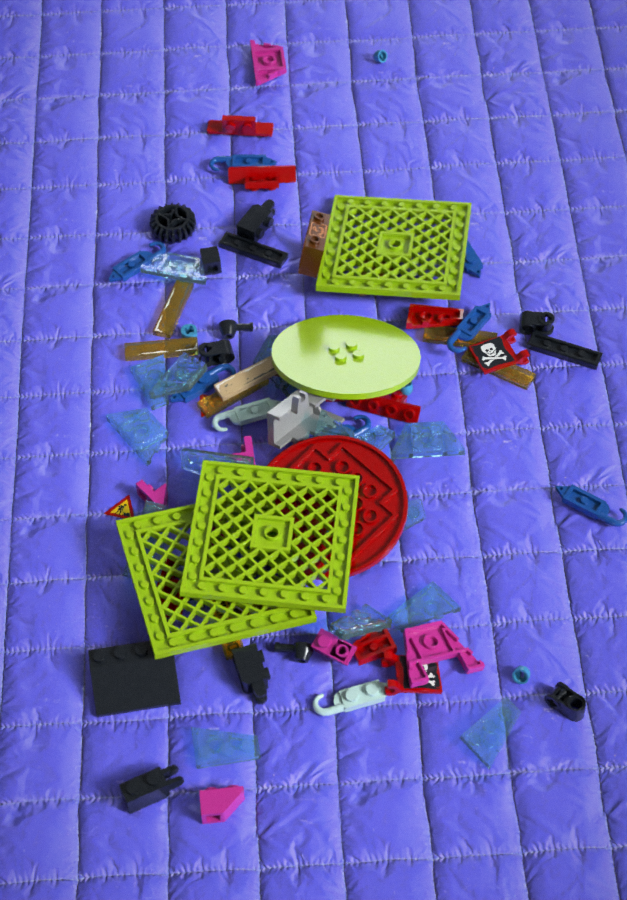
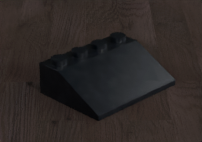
M150 641L88 650L97 717L181 704L175 657L173 655L155 660Z

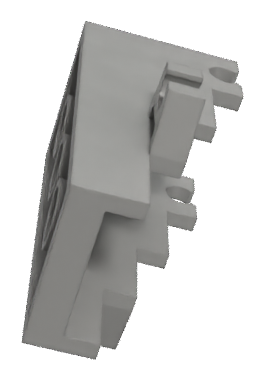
M300 389L296 390L267 412L268 444L281 449L290 441L294 445L309 439L310 434L317 436L326 428L334 430L337 427V424L334 422L341 424L344 422V418L321 409L320 404L325 400L333 402L336 399L313 395Z

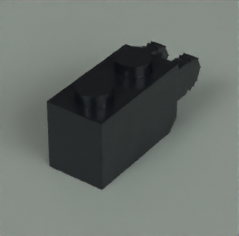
M268 199L261 206L258 204L253 205L236 225L237 235L255 242L262 239L266 230L273 225V215L275 214L273 207L275 202Z
M256 643L233 649V663L243 692L247 694L253 693L256 703L264 704L267 702L268 680L271 677L268 667L264 668L262 662H265L262 650L257 649Z
M176 765L164 769L158 767L119 784L121 796L129 813H134L167 798L170 795V790L182 785L184 779L181 776L165 780L178 773V767Z

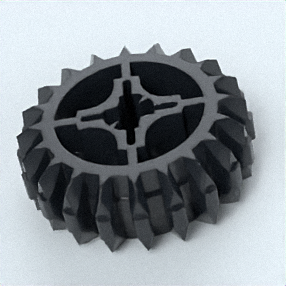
M165 203L164 207L159 206L158 210H154L149 224L155 238H159L160 242L165 240L166 243L172 241L174 244L175 241L181 243L182 239L187 240L188 236H192L196 228V219L194 212H192L190 207L187 208L185 204L181 206L180 203L176 205L173 203L167 205Z

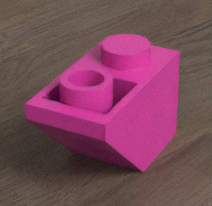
M322 628L311 645L316 652L345 666H348L357 650L356 646Z
M230 785L226 788L217 789L209 787L205 790H199L202 824L225 822L245 800L244 787Z

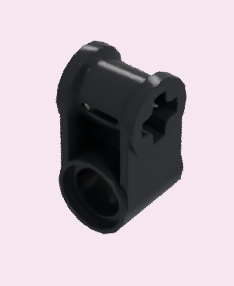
M523 311L520 314L519 331L524 335H531L532 332L549 336L554 331V326L552 325L555 320L554 315L550 312Z
M226 339L202 343L198 347L200 354L199 363L204 367L228 364L235 358L231 343Z
M557 682L555 689L544 697L546 703L551 708L557 710L569 720L577 722L583 719L586 708L585 698L570 689L563 682Z

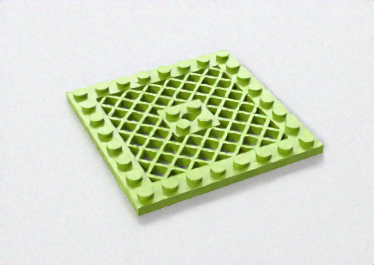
M335 195L324 252L316 281V291L460 301L472 203Z
M203 460L180 596L346 613L360 476ZM230 485L233 490L227 493L224 488ZM250 487L253 492L247 495L243 490ZM270 489L272 494L267 497L263 492ZM287 491L292 494L288 499L283 495ZM219 492L222 495V497L217 499ZM307 493H309L312 496V498L309 500H306L303 497ZM239 494L242 498L236 502L232 497ZM329 495L332 500L326 503L322 498ZM259 496L261 501L256 504L252 499ZM276 498L281 501L277 506L272 502ZM296 500L301 503L297 508L292 505ZM228 501L231 505L224 509L221 504ZM316 502L321 505L317 510L311 506ZM247 503L250 508L244 511L241 506ZM337 504L335 512L331 507ZM265 505L270 508L266 513L261 510ZM285 507L290 510L286 515L281 512ZM215 509H217V510L219 511V513L216 514V515H215ZM305 509L310 512L306 517L300 513ZM234 510L239 513L235 518L230 515ZM325 511L330 514L326 519L320 515ZM254 512H256L257 514H254V520H253V519L250 517V515L253 514ZM294 516H296V517L300 520V521L296 522L295 524H294L295 518H293ZM225 517L228 522L221 525L218 521ZM314 518L320 522L315 526L310 523ZM245 519L248 524L241 527L239 522ZM335 520V524H334V528H333V527L330 525V523ZM213 525L217 528L214 531H212ZM303 525L309 529L304 533L299 530ZM233 526L237 531L230 534L227 530ZM323 527L329 531L325 535L319 532ZM252 529V534L250 536L247 532ZM269 532H275L277 533V536L269 537L267 534ZM222 533L226 538L219 542L215 537ZM293 533L297 536L294 540H292ZM314 535L317 540L311 543L308 537ZM243 536L246 540L239 544L235 539ZM331 537H333L332 544L328 541ZM210 541L214 544L211 548H209ZM301 542L306 545L302 550L296 546ZM231 543L234 548L227 551L224 546ZM321 544L327 548L322 552L316 548ZM249 545H250V551H251L250 553H248V552L245 550V548L248 547ZM292 549L295 554L289 558L287 555H290ZM220 550L223 555L216 559L213 553ZM310 551L316 555L312 559L306 556ZM240 552L243 557L237 561L233 556ZM331 553V559L329 561L326 558V556ZM260 554L264 559L257 563L253 558ZM280 556L284 561L277 565L274 560ZM207 557H208V558L210 559V561H211V563H209L208 565H206V563H207ZM298 559L304 562L300 567L294 563ZM229 560L232 565L225 568L221 563ZM321 561L325 566L318 569L314 564ZM246 562L252 565L248 570L242 567ZM269 564L273 569L266 573L262 567ZM287 566H290L293 570L289 574L283 571ZM217 567L221 572L214 576L210 571ZM310 568L314 573L307 577L303 571ZM237 569L241 574L234 578L230 573ZM329 570V576L327 578L324 575V573ZM257 571L261 577L254 580L251 575ZM278 573L282 578L275 582L271 577ZM298 575L302 581L295 584L292 579ZM319 578L323 583L316 586L312 581Z
M270 489L263 492L267 497L272 494ZM238 494L232 498L237 502L242 497ZM257 496L252 500L257 504L261 501V498ZM228 501L221 504L224 509L231 505ZM246 503L241 508L246 511L250 506ZM195 504L116 520V528L155 660L317 621L314 610L264 605L259 610L253 607L254 604L230 601L227 602L231 603L229 608L220 605L222 602L220 600L213 602L209 599L192 598L198 601L194 607L187 603L191 597H184L183 600L176 598L175 595L177 592H180L183 572L177 570L179 565H185L184 558L188 545L185 546L179 542L182 538L189 541L190 534L186 532L192 525ZM265 505L261 510L266 513L270 508ZM215 509V515H216V514L219 513V511H218L217 509ZM234 510L230 515L235 518L239 513ZM254 512L253 514L250 515V517H251V518H254V514H257V513ZM223 517L219 523L224 525L227 519ZM244 519L239 522V525L243 527L248 524ZM231 527L227 531L233 534L237 530ZM252 529L247 532L249 535H251ZM170 532L177 535L175 540L167 537ZM269 532L267 535L269 537H275L277 536V533ZM221 535L215 537L219 542L225 539ZM150 536L157 539L155 544L147 541ZM243 536L238 537L241 539L239 544L246 540ZM162 543L170 546L167 551L160 548ZM231 543L226 545L232 549L234 548ZM145 548L150 550L148 554H146ZM175 548L182 551L180 556L172 554ZM245 548L248 553L251 552L250 549ZM292 549L290 555H287L289 558L294 555ZM220 550L213 553L216 559L223 555ZM155 553L163 556L160 561L152 558ZM235 554L233 557L238 561L240 558L236 557L237 554ZM259 554L253 559L260 562L264 558ZM279 556L274 561L279 565L284 560ZM207 557V563H206V565H208L209 563H211V561H210V559H209L208 557ZM167 559L175 562L172 567L164 564ZM229 560L221 563L225 568L232 565ZM246 562L242 567L249 569L252 565ZM150 564L155 566L153 571H151ZM290 566L283 569L286 574L293 571ZM160 569L168 572L165 577L157 574ZM234 570L230 574L235 578L241 573L238 570ZM256 571L251 576L255 578L257 574H260ZM172 575L180 578L177 584L170 581ZM274 575L271 578L277 582L282 577ZM298 575L292 579L295 584L302 581ZM155 581L160 583L158 587H156ZM165 586L173 589L170 594L162 591ZM160 597L165 599L163 605L161 604ZM170 602L178 606L175 611L167 608ZM203 604L211 608L208 613L200 610ZM235 606L244 609L241 615L233 611ZM183 609L191 612L188 618L180 614ZM216 610L224 614L221 619L212 616ZM165 614L171 617L168 622L166 620ZM195 615L203 618L201 624L193 621ZM175 620L184 623L180 629L172 625Z

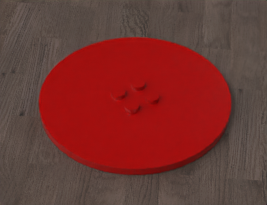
M317 436L291 445L274 457L267 465L269 467L360 476L349 577L360 574L379 563L389 554L401 537L408 515L406 486L396 465L377 447L348 436ZM289 491L283 494L287 499L292 496ZM309 493L303 496L306 500L312 498ZM329 495L322 498L326 503L332 500ZM278 498L275 499L276 506L281 503ZM296 500L292 505L297 508L301 503ZM318 502L311 505L315 510L321 507ZM337 504L331 507L335 512ZM285 507L281 512L286 515L290 510ZM307 509L300 512L304 517L310 514ZM327 511L320 514L324 519L330 516ZM296 516L293 517L295 518L294 524L300 521ZM316 518L310 521L313 526L320 523ZM335 520L330 523V525H331L333 528H334ZM305 525L299 528L302 533L309 530ZM323 527L319 530V532L322 535H325L327 533V529ZM293 533L292 540H294L295 538H297V536H296L294 533ZM311 535L310 537H308V540L312 543L315 540H317V538L314 535ZM331 537L330 539H328V541H329L331 544H332V541H333V537ZM303 542L296 545L300 550L306 547ZM323 544L316 547L320 552L327 549ZM312 551L306 554L309 559L316 556ZM331 553L326 556V558L329 561L331 559ZM301 559L296 560L298 567L304 564ZM321 561L314 564L318 569L325 566ZM310 568L303 571L307 577L314 573ZM329 570L324 573V575L327 578L329 576Z

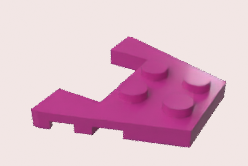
M442 620L404 629L403 639L410 688L428 684L429 677L422 665L458 657L466 674L482 671L485 667L481 660L478 661L472 655L473 652L468 647L465 648L458 641L459 638Z

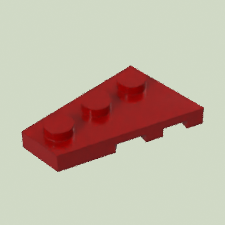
M410 304L406 329L459 325L463 321L464 309Z

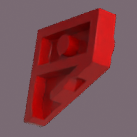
M382 619L376 622V626L371 631L367 630L360 639L352 644L357 647L353 656L359 666L383 658L384 651L397 653V646Z

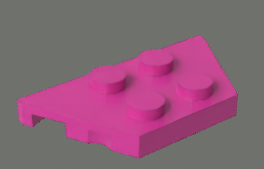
M250 40L256 86L287 73L282 46L269 43L260 45L255 44V40Z

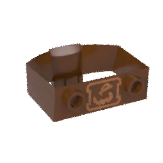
M312 210L299 263V274L317 278L324 252L330 214Z

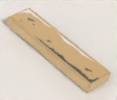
M271 356L214 384V389L224 402L278 373L272 364Z

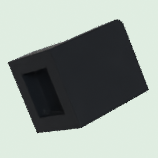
M217 246L201 248L200 257L204 276L222 273Z

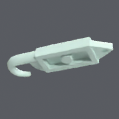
M270 397L234 407L232 410L215 415L212 420V426L215 430L224 432L228 428L218 426V422L229 418L233 424L240 426L266 419L267 412L282 401L270 400Z
M378 679L339 690L334 696V706L321 708L318 705L319 700L324 697V694H319L312 702L313 709L321 716H330L384 702L387 697L384 687L387 686V683L379 682Z

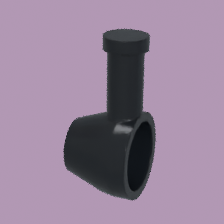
M223 320L219 323V330L224 339H233L236 331H253V322L236 323L234 320Z
M275 642L274 651L277 653H294L295 661L299 663H308L314 649L311 647L312 644L307 642H295L294 644Z

